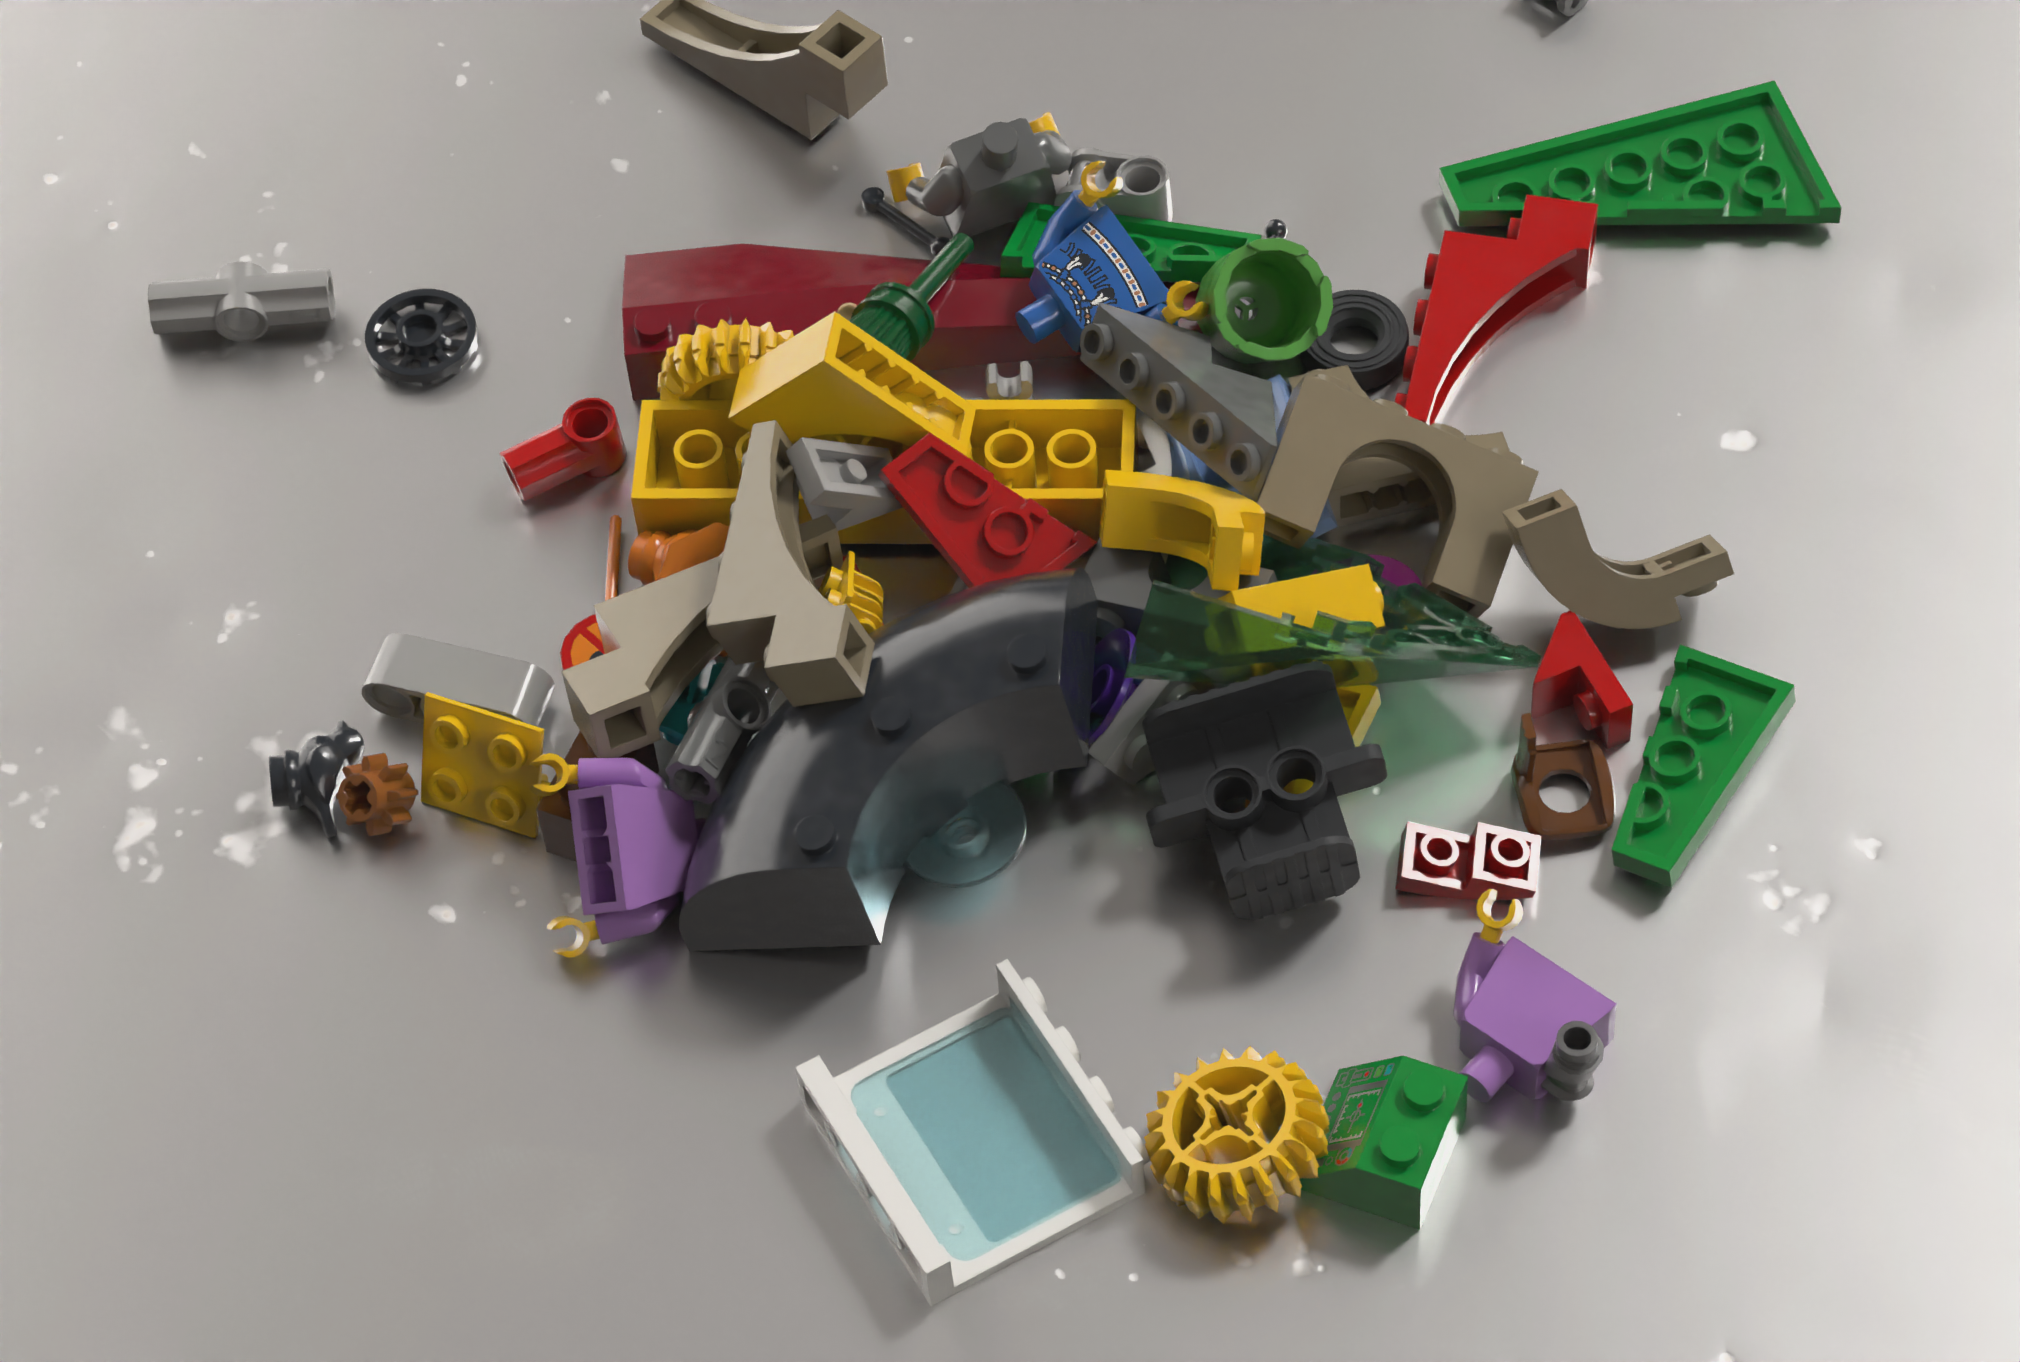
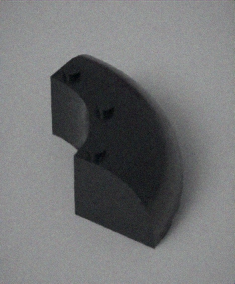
M1072 568L1028 573L986 582L940 597L893 619L868 634L875 645L863 697L793 707L789 700L786 699L746 747L729 774L720 796L715 800L702 827L688 869L679 917V930L688 950L710 951L881 945L888 909L899 882L905 873L903 864L924 836L930 839L944 824L968 806L966 801L968 797L1000 780L1005 785L1041 773L1060 769L1087 767L1098 600L1091 579L1085 569Z

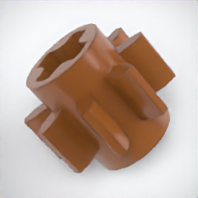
M386 753L363 756L362 764L343 767L342 771L346 778L340 784L336 799H338L340 808L347 817L346 824L348 826L366 823L368 835L374 836L390 833L392 825L408 823L412 820L409 810L413 806L416 796L419 795V791L415 788L414 781L407 772V763L388 766Z

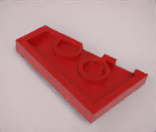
M930 432L883 467L878 474L879 478L968 588L1028 573L1066 569L1090 551L1097 543L1080 530L1075 532L1050 516L1048 509L1031 498L1026 500L994 479L993 473Z

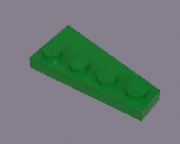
M1028 202L1001 255L1000 277L1031 278L1034 270L1032 254L1048 220L1060 206ZM1114 214L1161 281L1179 282L1184 280L1201 282L1202 278L1216 261L1262 237L1260 234Z
M1681 644L1674 660L1675 671L1670 686L1665 687L1659 705L1660 716L1654 734L1649 736L1642 756L1643 767L1638 782L1632 786L1611 849L1614 866L1671 888L1796 702L1794 684Z

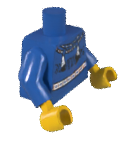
M1105 161L1091 162L1084 168L1081 175L1083 190H1074L1048 220L1032 254L1034 270L1029 287L1037 300L1015 313V318L1024 336L1033 344L1059 330L1072 350L1081 352V333L1085 326L1092 323L1099 302L1178 326V320L1181 318L1189 321H1198L1203 319L1208 313V304L1205 302H1198L1185 311L1183 306L1185 296L1189 292L1195 291L1199 285L1191 281L1182 280L1176 282L1168 290L1106 204L1098 209L1096 202L1099 198L1114 197L1123 187L1122 177H1115L1104 191L1097 188L1095 176L1105 166Z

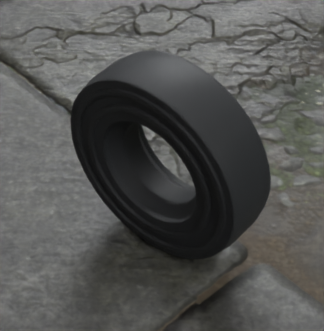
M1343 290L1332 293L1333 310L1326 331L1307 350L1301 352L1305 367L1308 371L1348 365L1354 379L1363 391L1387 383L1402 369L1409 345V329L1402 311L1388 298L1371 291ZM1358 326L1371 330L1377 336L1378 342L1372 350L1366 353L1347 354L1338 351L1332 345L1331 338L1339 329Z

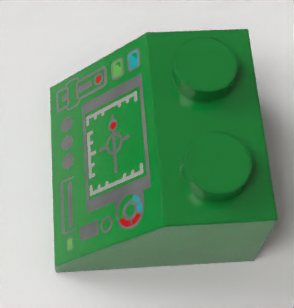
M1404 1055L1339 1069L1323 1104L1329 1118L1328 1127L1330 1132L1325 1134L1328 1141V1155L1316 1159L1319 1165L1318 1178L1299 1179L1302 1185L1301 1190L1420 1230L1466 1120L1468 1076Z

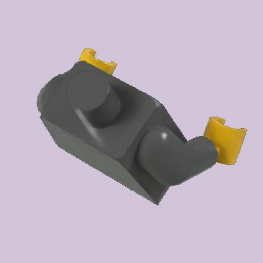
M1046 112L1042 114V117L1028 122L1026 118H1018L1007 123L995 122L987 126L983 132L953 142L946 149L939 171L930 180L924 178L920 162L909 164L903 168L890 169L886 173L895 203L908 200L911 204L936 217L943 216L952 237L957 233H964L971 237L1021 218L1028 202L1054 205L1057 194L1052 174L1059 175L1069 168L1072 159L1071 152L1061 138L1051 113Z

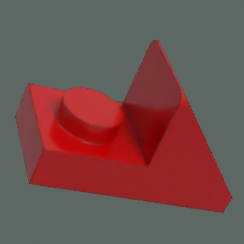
M1569 610L1560 615L1532 686L1531 717L1537 719L1573 704L1582 726L1588 731L1594 729L1606 749L1609 750L1630 741L1633 703L1575 612Z

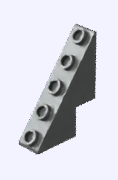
M1099 302L1092 323L1085 326L1081 333L1080 348L1082 353L1080 360L1241 494L1257 502L1277 449L1272 382L1212 364L1211 336Z

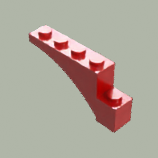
M1526 194L1522 217L1510 218L1507 238L1444 231L1440 253H1429L1427 258L1424 289L1431 290L1429 300L1418 299L1413 335L1420 336L1418 347L1408 345L1405 354L1403 382L1410 383L1408 393H1397L1395 403L1403 406L1408 411V416L1429 425L1438 423L1456 387L1470 367L1497 338L1524 316L1559 294L1573 287L1587 288L1596 244L1598 204Z

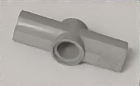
M238 261L220 268L216 278L152 282L148 286L150 323L154 334L217 330L219 334L227 339L251 341L263 336L269 325L321 322L335 319L334 287L330 269L267 273L265 269L257 264Z

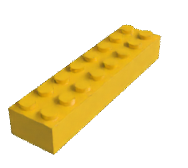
M1128 399L966 400L976 407L966 456L993 473L994 479L1026 500L1031 498L1048 509V514L1075 532L1080 530L1098 542L1100 538L1099 529L1105 470L1138 471L1136 406ZM642 400L631 493L638 535L643 531L655 533L660 530L675 535L687 529L701 530L715 522L730 526V508L732 503L736 501L742 475V457L747 452L751 436L750 432L729 419L733 400ZM835 434L809 437L812 439L888 448L893 460L911 447L895 441L863 435ZM799 490L800 525L812 520ZM904 507L838 531L840 544H933Z

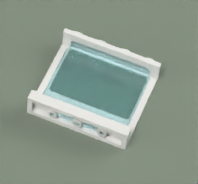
M1008 959L996 964L999 993L835 1077L831 1075L819 1055L795 1067L801 1102L930 1306L941 1302L1145 1193L1144 1165L1149 1162V1156L1143 1141L1133 1127L1128 1126L1122 1129L1112 1114L1115 1111L1114 1103L1102 1080L1096 1075L1091 1078L1087 1077L1078 1064L1081 1061V1057L1071 1034L1064 1026L1056 1029L1053 1027L1045 1015L1047 1005L1039 987L1031 977L1022 980Z

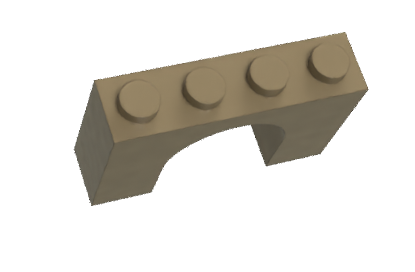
M1306 373L1289 397L1276 432L1277 449L1256 502L1265 512L1263 534L1300 549L1315 533L1339 468L1349 462L1370 457L1385 458L1399 462L1413 470L1426 483L1434 496L1439 514L1437 540L1421 581L1425 602L1474 622L1491 607L1513 545L1502 511L1529 501L1539 471L1523 465L1522 458L1511 451L1501 448L1485 449L1465 440V435L1452 426L1440 423L1429 425L1408 416V411L1403 406L1386 399H1374L1372 401L1350 391L1349 385L1339 378L1326 374L1313 376Z

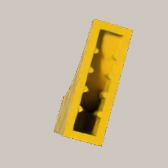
M834 311L740 369L729 419L750 433L752 432L753 424L776 420L791 442H795L802 437L849 434L877 437L912 446L930 432L966 456L976 407Z

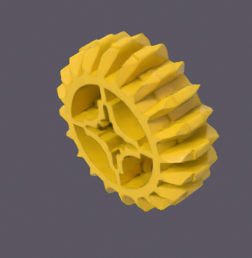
M746 318L741 325H729L723 319H720L717 328L713 329L704 325H697L694 335H679L677 345L666 350V356L662 361V370L658 373L657 391L660 393V400H733L740 369L794 337L793 331L785 330L776 333L772 328L771 322L757 327L749 325Z
M1249 1046L1240 1058H1234L1232 1054L1223 1048L1219 1061L1211 1064L1197 1057L1196 1071L1189 1076L1174 1072L1173 1084L1175 1090L1157 1091L1156 1104L1158 1110L1146 1114L1149 1134L1144 1136L1146 1142L1145 1148L1152 1162L1150 1166L1157 1183L1162 1184L1166 1190L1168 1197L1178 1207L1186 1204L1189 1211L1193 1212L1198 1219L1212 1211L1214 1217L1225 1224L1234 1211H1240L1241 1215L1251 1222L1255 1208L1263 1205L1278 1213V1198L1285 1193L1301 1198L1302 1185L1299 1179L1318 1178L1319 1165L1316 1159L1328 1155V1141L1325 1134L1330 1132L1328 1127L1329 1118L1324 1106L1321 1105L1323 1104V1099L1318 1087L1312 1084L1311 1079H1307L1305 1071L1296 1062L1286 1064L1284 1058L1280 1057L1275 1050L1261 1059L1260 1054Z

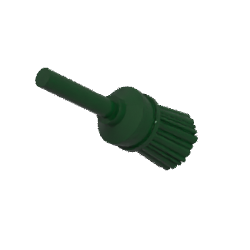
M964 233L955 234L909 287L896 282L878 284L857 305L849 321L907 361H912L921 348L932 338L934 333L935 321L927 303L974 250L973 240Z

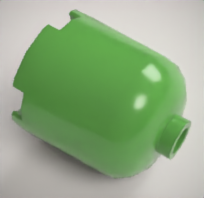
M1283 238L1256 239L1216 261L1202 278L1195 302L1196 304L1198 302L1207 303L1208 313L1203 319L1198 320L1197 323L1203 334L1211 336V346L1226 358L1243 364L1268 363L1291 359L1307 350L1327 329L1333 310L1332 285L1329 277L1323 275L1318 263L1308 255L1309 251L1303 245ZM1240 299H1244L1250 304L1246 305ZM1235 307L1241 311L1240 318L1235 312ZM1252 310V316H1251V318L1248 320V318H1249V311Z

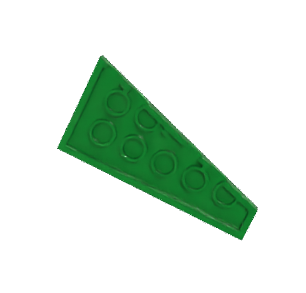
M1775 80L1439 168V185L1458 226H1509L1511 217H1522L1526 194L1598 204L1597 225L1840 223L1842 209Z

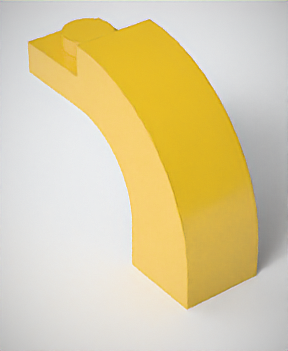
M1105 470L1099 529L1102 547L1161 552L1192 560L1206 568L1212 590H1238L1240 574L1259 576L1265 512L1256 502L1236 492L1194 480L1151 473Z

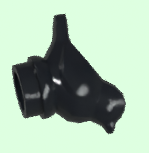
M340 720L337 728L328 736H316L309 739L299 752L285 750V755L269 756L273 807L289 806L290 810H296L305 805L319 818L327 838L337 836L333 809L337 801L336 794L340 784L346 778L342 769L344 766L356 765L364 753V740L357 730L348 727L344 720Z

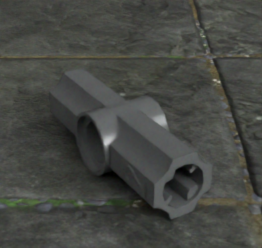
M728 657L707 696L689 711L687 718L688 730L665 769L670 778L669 788L685 801L696 800L708 805L720 796L729 774L743 754L750 739L771 717V701L779 687L769 679L764 669V661L735 665L732 659Z

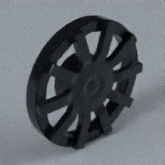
M438 289L410 290L390 298L372 314L365 330V345L370 362L381 373L390 377V380L397 384L399 381L422 383V386L431 385V381L441 379L452 373L454 375L462 371L461 367L468 361L473 352L476 351L478 340L477 324L471 308L458 296ZM424 303L443 306L436 314L433 311L425 310ZM415 305V310L405 314L403 317L397 313L408 306ZM453 310L462 317L460 321L446 326L443 325ZM387 319L396 325V333L381 332L379 330ZM467 329L465 340L446 337ZM376 342L399 343L393 348L380 353L376 346ZM445 347L451 350L458 351L454 355L449 357L443 351V348ZM404 354L398 366L389 362V360ZM435 357L440 363L430 366L429 358ZM414 359L420 360V368H410Z

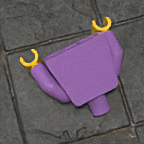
M542 754L532 761L530 765L539 766L545 764L551 766L557 774V781L555 785L550 786L545 784L532 785L530 790L534 794L543 797L551 796L563 788L565 784H578L579 790L568 791L583 915L594 914L595 920L584 923L569 916H559L551 920L547 925V929L556 930L572 925L577 935L572 946L555 949L553 952L565 957H576L587 949L589 941L600 939L602 945L655 931L680 904L681 892L685 890L688 869L706 818L695 819L693 800L685 801L673 790H668L664 778L633 758H579L578 765H567L565 760L557 754Z

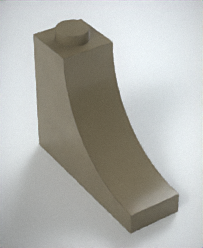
M1348 365L1307 372L1313 376L1326 374L1339 378L1349 385L1351 392L1370 399L1354 379ZM1305 374L1288 378L1290 392L1293 391ZM1503 432L1465 435V440L1485 449L1501 448L1510 451ZM1378 457L1358 459L1339 468L1328 495L1338 527L1436 505L1429 487L1413 470L1399 462Z

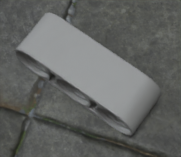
M395 633L385 638L364 682L361 694L372 708L383 714L424 724L425 694L429 692L538 727L554 691L555 683L545 670L526 661L413 635Z

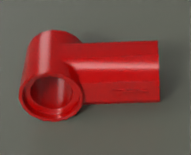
M585 398L576 401L568 407L563 414L561 424L499 454L514 489L520 499L526 501L581 474L600 478L611 475L620 469L625 461L627 451L614 407L608 401L600 398Z

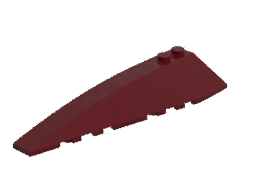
M744 243L625 255L622 298L624 357L633 401L660 398V393L657 391L658 373L662 370V361L666 356L667 348L676 346L678 337L681 334L694 335L697 325H704L713 329L717 328L720 319H723L729 325H741L746 318L751 326L761 327L767 322H771L774 332L792 330L793 335L796 336L834 311L837 312L842 304L854 303L858 305L878 284L896 282L909 287L932 260ZM962 263L927 303L935 321L934 333L932 338L921 348L920 352L910 363L922 371H932L993 363L1001 364L1080 356L1082 352L1072 350L1059 330L1035 344L1031 343L1024 336L1017 324L1015 313L1037 300L1029 287L1031 278L1000 277L1001 266ZM1162 281L1168 290L1176 283ZM1198 284L1199 287L1195 291L1189 292L1183 300L1185 311L1196 304L1195 300L1200 284ZM1183 318L1178 320L1179 327L1202 333L1197 321H1189Z

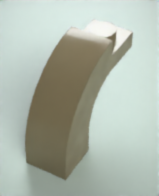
M1562 489L1502 511L1518 554L1545 589L1559 603L1572 612L1602 625L1616 628L1643 629L1681 621L1682 617L1675 597L1679 595L1694 597L1705 594L1717 587L1718 580L1734 575L1728 552L1710 534L1643 560L1618 561L1606 558L1593 551L1578 507Z

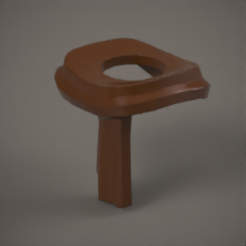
M1522 714L1519 746L1512 763L1511 776L1522 819L1528 833L1541 836V840L1552 841L1597 836L1609 831L1613 827L1615 818V791L1611 771L1601 748L1591 740H1574L1536 745L1537 737L1531 714ZM1555 774H1572L1587 784L1590 798L1587 804L1580 810L1570 813L1557 812L1543 803L1539 795V788L1542 782Z

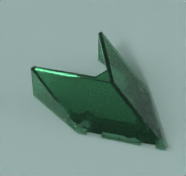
M1263 534L1260 568L1274 570L1278 582L1369 564L1373 581L1378 584L1383 595L1384 611L1382 615L1385 626L1375 631L1376 626L1370 621L1347 620L1317 611L1313 627L1309 628L1293 623L1295 616L1285 612L1282 613L1280 619L1190 590L1201 584L1207 577L1208 572L1206 568L1192 560L1168 554L1166 567L1172 584L1154 579L1124 678L1231 684L1238 681L1239 683L1247 681L1249 678L1258 675H1267L1278 669L1284 670L1295 664L1321 661L1331 667L1336 688L1535 668L1539 665L1541 655L1522 644L1515 646L1503 643L1498 636L1491 633L1493 627L1415 582L1397 586L1382 577L1385 565L1367 554L1312 537L1300 549H1297Z

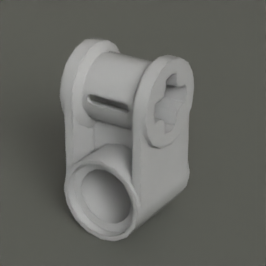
M1081 148L1071 154V164L1067 169L1070 176L1066 187L1061 188L1057 193L1054 202L1055 206H1061L1074 190H1083L1081 175L1087 165L1091 162L1105 161V166L1095 176L1097 188L1104 191L1115 177H1122L1123 187L1114 197L1099 198L1096 202L1098 209L1107 204L1113 214L1171 222L1173 219L1169 171L1165 163L1158 158L1104 152L1095 148Z

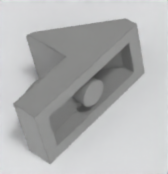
M802 437L786 451L797 476V485L812 520L827 514L839 531L903 508L878 476L880 470L893 461L888 448Z

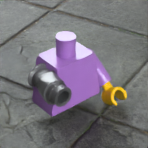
M1489 889L1482 893L1476 906L1477 916L1484 923L1482 932L1473 933L1456 980L1453 1016L1460 1027V1050L1466 1057L1471 1059L1459 1072V1074L1468 1076L1467 1094L1479 1102L1486 1103L1507 1083L1529 1099H1541L1549 1092L1563 1101L1581 1100L1592 1091L1594 1086L1592 1074L1603 1060L1604 1048L1614 1038L1617 1003L1514 936L1504 944L1500 940L1503 931L1513 929L1520 923L1523 916L1522 905L1519 900L1513 899L1507 916L1501 921H1494L1491 916V907L1494 901H1496L1497 890Z

